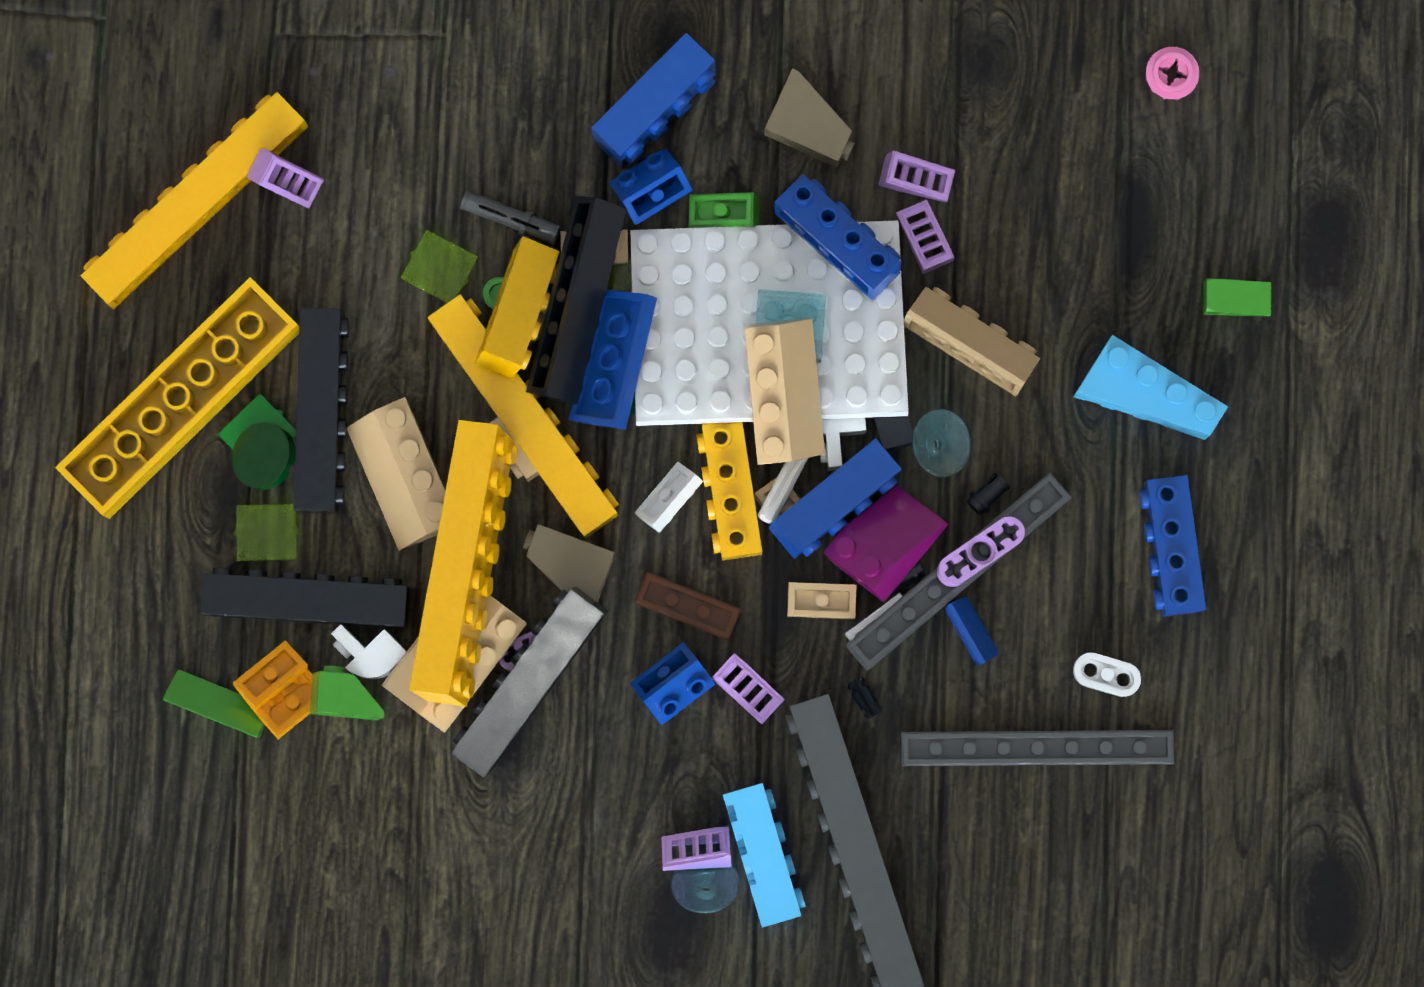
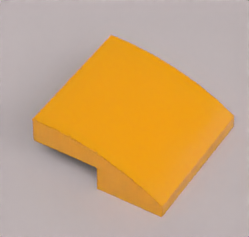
M286 640L233 682L234 687L278 740L310 714L313 674L308 670V664Z

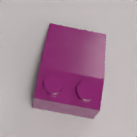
M896 486L849 522L825 549L824 553L837 568L884 603L944 531L948 523L900 487Z

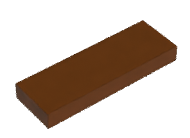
M646 572L634 602L637 605L727 641L730 639L741 611L740 608L650 572Z

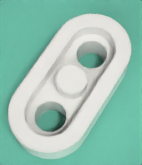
M1097 653L1081 655L1073 666V674L1079 684L1115 696H1130L1139 689L1141 684L1140 672L1134 665ZM1086 664L1095 666L1096 673L1094 676L1089 677L1084 673ZM1119 674H1125L1128 677L1129 681L1126 686H1120L1117 683V676Z

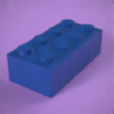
M685 33L591 127L594 142L622 169L628 163L633 166L644 155L645 151L643 148L651 140L657 142L669 129L666 125L675 116L678 119L681 118L691 108L692 104L689 101L698 92L704 95L714 85L715 80L713 77L716 75L715 60L692 37Z

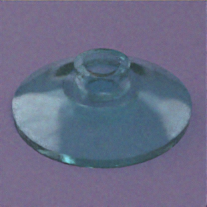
M933 410L922 416L914 429L912 442L914 454L918 463L925 471L937 477H948L958 473L965 466L971 451V439L967 426L958 415L949 410Z
M732 864L731 867L675 870L671 879L672 893L677 902L684 908L696 913H713L726 908L736 898L740 886L738 872ZM704 888H709V889H711V890H708V891H702V889H704Z

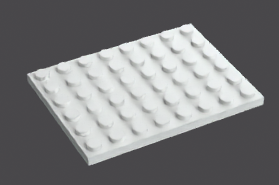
M898 220L857 222L868 225L875 233L876 240L883 246H891L900 256ZM787 224L758 225L756 227L630 230L632 293L649 294L657 298L635 389L636 426L753 422L744 324L805 318L813 319L822 419L908 416L901 271L872 301Z

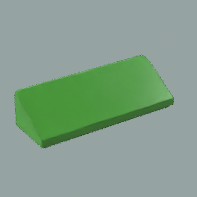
M179 669L163 698L166 702L256 738L261 737L265 724L239 693Z

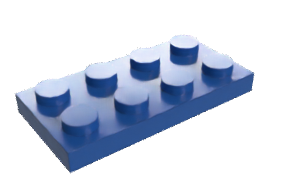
M607 290L599 317V325L596 329L591 348V357L583 380V389L579 396L578 404H572L569 420L577 423L626 430L655 310L656 297L649 294Z

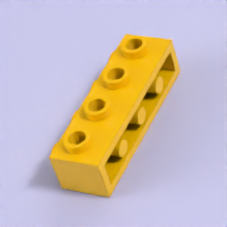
M522 236L513 249L475 364L511 379L519 369H526L532 351L527 348L530 340L535 341L542 323L537 321L539 312H544L547 308L550 293L546 291L549 283L553 284L558 267L556 261L560 251Z
M743 422L702 424L703 433L696 434L699 454L706 453L708 466L701 467L704 487L711 486L713 499L706 500L709 520L716 519L718 533L711 534L714 554L721 553L722 561L762 555Z

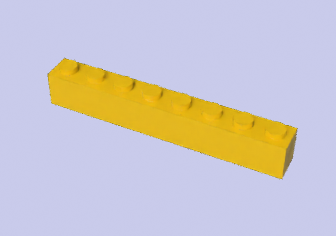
M278 92L272 97L267 95L262 98L256 105L255 109L257 111L248 119L245 117L240 119L232 127V134L224 142L219 140L206 152L208 157L199 165L194 163L182 174L183 180L177 186L166 188L158 196L157 200L159 202L150 211L145 209L133 220L134 226L125 234L123 232L117 234L109 242L108 246L110 248L101 257L96 255L85 264L83 268L85 272L80 276L113 310L252 181L247 178V174L260 149L264 148L279 155L308 128L305 120Z
M461 294L428 316V320L535 467L542 480L585 539L618 516L614 509L619 505L608 488L602 492L595 480L600 477L588 461L584 464L580 462L575 455L580 449L569 434L564 437L556 428L560 421L550 407L543 410L536 400L540 396L526 392L528 381L524 383L517 373L511 379L475 364L486 328L478 319L483 314L471 298L465 301Z

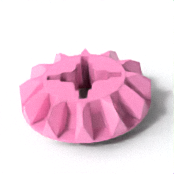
M1179 47L1160 49L1152 55L1146 66V81L1151 87V91L1163 99L1179 100L1189 95L1199 80V66L1196 59L1188 51ZM1176 61V73L1181 75V79L1175 78L1170 86H1168V77L1163 73V69L1169 70Z

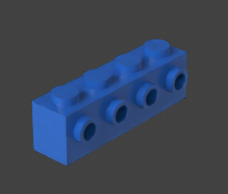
M802 174L775 201V214L873 301L900 274L901 258L891 246H883L876 240L875 233L868 225L857 223L851 217L849 209L842 202H834L826 195L825 188L817 180L812 179L810 181Z
M875 438L775 519L769 526V530L794 559L802 553L808 557L822 545L819 541L822 536L827 532L834 536L848 524L844 518L853 511L858 516L873 503L870 500L871 496L878 491L884 495L898 483L895 477L902 469Z
M1188 475L1147 480L1143 483L1144 489H1139V500L1141 509H1147L1148 522L1144 523V536L1146 543L1152 544L1153 556L1148 557V565L1151 577L1156 576L1158 589L1153 590L1155 610H1161L1162 617L1203 612L1206 610Z

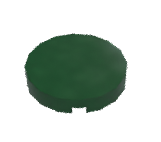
M267 422L253 424L242 432L235 443L232 453L233 470L237 478L248 487L263 491L275 488L285 481L289 475L287 471L290 465H294L296 457L295 444L290 434L276 424Z

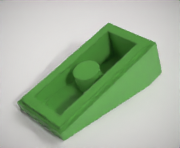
M754 192L689 194V228L756 227L760 225V196Z
M1205 279L1203 282V315L1271 316V282Z

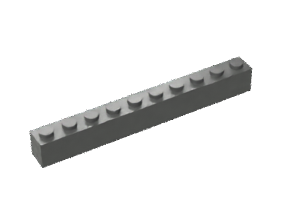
M829 694L789 706L791 714L785 715L791 735L798 734L801 746L795 749L801 767L808 766L812 779L806 780L812 800L819 798L822 812L817 813L823 833L829 831L833 844L827 847L833 865L840 864L844 877L838 878L844 898L851 896L854 910L849 911L854 930H862L865 939L864 943L859 944L866 964L872 962L876 973L875 976L870 977L873 987H924Z

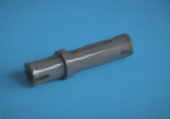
M470 190L465 192L461 202V210H466L492 222L517 230L518 235L524 237L530 235L555 245L561 231V225L534 216L533 211L527 210L524 212L499 201L473 193ZM482 206H486L488 208L504 213L507 215V217L492 212L490 210L484 209ZM515 218L520 219V220H522V221H524V222L533 224V225H535V226H538L539 229L534 228V227H531V226H529V225H527V224H523V223H521V222H518V221L515 220Z

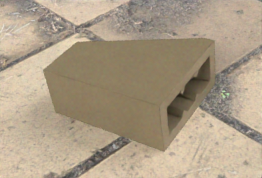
M792 68L767 122L764 135L834 167H838L841 159L848 160L855 145L854 142L850 141L852 130L803 75Z
M539 524L536 531L529 530L523 549L528 550L526 557L560 591L564 589L569 592L570 589L577 587L598 603L614 561L615 552Z

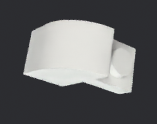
M865 418L822 419L825 454L820 455L821 463H827L828 471L837 470L842 466L840 436L865 434Z
M341 624L331 633L337 639L333 646L345 658L348 659L351 655L354 657L345 668L362 678L379 679L388 676L407 652L385 629L366 647Z

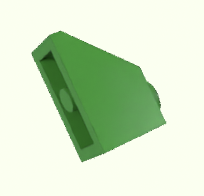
M324 666L323 671L313 673L310 714L366 720L384 718V710L354 674L344 673V667Z

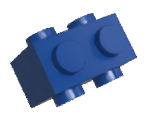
M666 148L649 155L643 162L630 170L621 172L615 179L608 182L621 207L626 208L627 215L635 225L693 191L680 165Z
M684 642L629 683L661 726L715 685L712 678Z

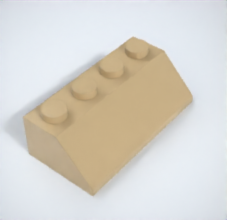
M925 287L907 312L904 319V327L1016 397L1040 360L1035 355L1037 351L1023 341H1019L1017 344L1007 338L1008 332L994 323L988 326L978 320L980 315L970 307L962 305L959 308L949 301L951 297L937 287H934L933 290Z
M805 318L744 324L757 465L792 462L825 454L813 319Z
M404 397L370 412L347 427L351 441L399 551L438 534L446 491L411 406Z
M492 596L486 598L484 610L487 611V624L485 630L480 631L478 644L481 645V658L479 663L474 665L472 676L475 679L474 693L527 624ZM418 636L383 682L382 686L445 733L464 706L428 702L409 690Z

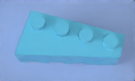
M1114 335L1110 337L1073 396L1074 398L1087 400L1111 410L1115 409L1133 415V417L1145 421L1148 420L1161 424L1164 427L1206 440L1212 434L1228 408L1225 404Z
M763 783L723 794L762 928L800 917V909L806 906L800 887L794 889L790 876L796 874L791 855L784 856L780 843L785 842L786 838L781 822L774 823L771 810L775 809L776 805L771 788L765 790Z

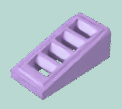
M264 148L260 149L247 174V178L258 185L308 209L324 181L322 177ZM282 166H283L284 169H283V171H282V173H281V175H280V177H279L277 183L274 184V182H275V180H276V178H277V176H278V174H279V172H280V170H281V168H282ZM294 172H295L296 175H295V177H294V179H293V181H292V183H291L289 189L286 190V188H287V186H288V184H289V182H290V180H291V178H292V176H293V174H294ZM305 177H306V178H308V181H307L306 185L304 186V188H303V190H302L300 196H298V195H296V194H297V192L299 191V189H300V187H301V185H302V183H303V181H304V179H305Z
M893 150L885 157L879 186L946 203L955 170ZM897 164L901 165L898 179L894 178ZM909 168H914L911 183L907 182ZM923 171H926L928 173L923 187L920 186ZM936 174L941 175L938 191L932 190Z
M927 200L896 212L922 274L954 261L955 257ZM924 211L925 218L909 224L907 218ZM924 225H930V230L916 236L912 231ZM935 236L937 241L920 247L919 241ZM940 247L941 253L926 259L924 253Z
M736 653L712 677V680L761 724L785 700ZM738 666L742 671L728 684L725 681L726 677ZM748 675L752 680L738 693L734 689ZM758 684L762 690L748 703L744 698ZM768 693L772 699L758 712L755 709L756 705Z
M729 826L661 837L663 871L731 867ZM719 843L720 851L713 852V844ZM699 844H706V854H699ZM685 845H692L693 856L686 857ZM672 846H679V858L672 859Z

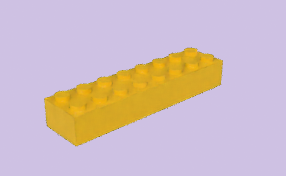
M249 277L55 468L102 516L110 519L299 334L298 324Z
M458 420L409 686L410 691L428 702L467 707L468 698H472L475 691V679L472 676L474 665L478 664L481 658V645L478 644L480 631H484L487 624V611L484 609L486 598L490 597L493 591V577H490L492 565L496 564L499 558L497 537L499 530L502 531L505 524L504 499L509 497L511 491V478L508 476L510 465L514 464L517 458V445L514 444L515 441L497 424Z

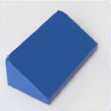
M962 597L945 607L946 614L976 666H980L998 656L999 652L967 597Z

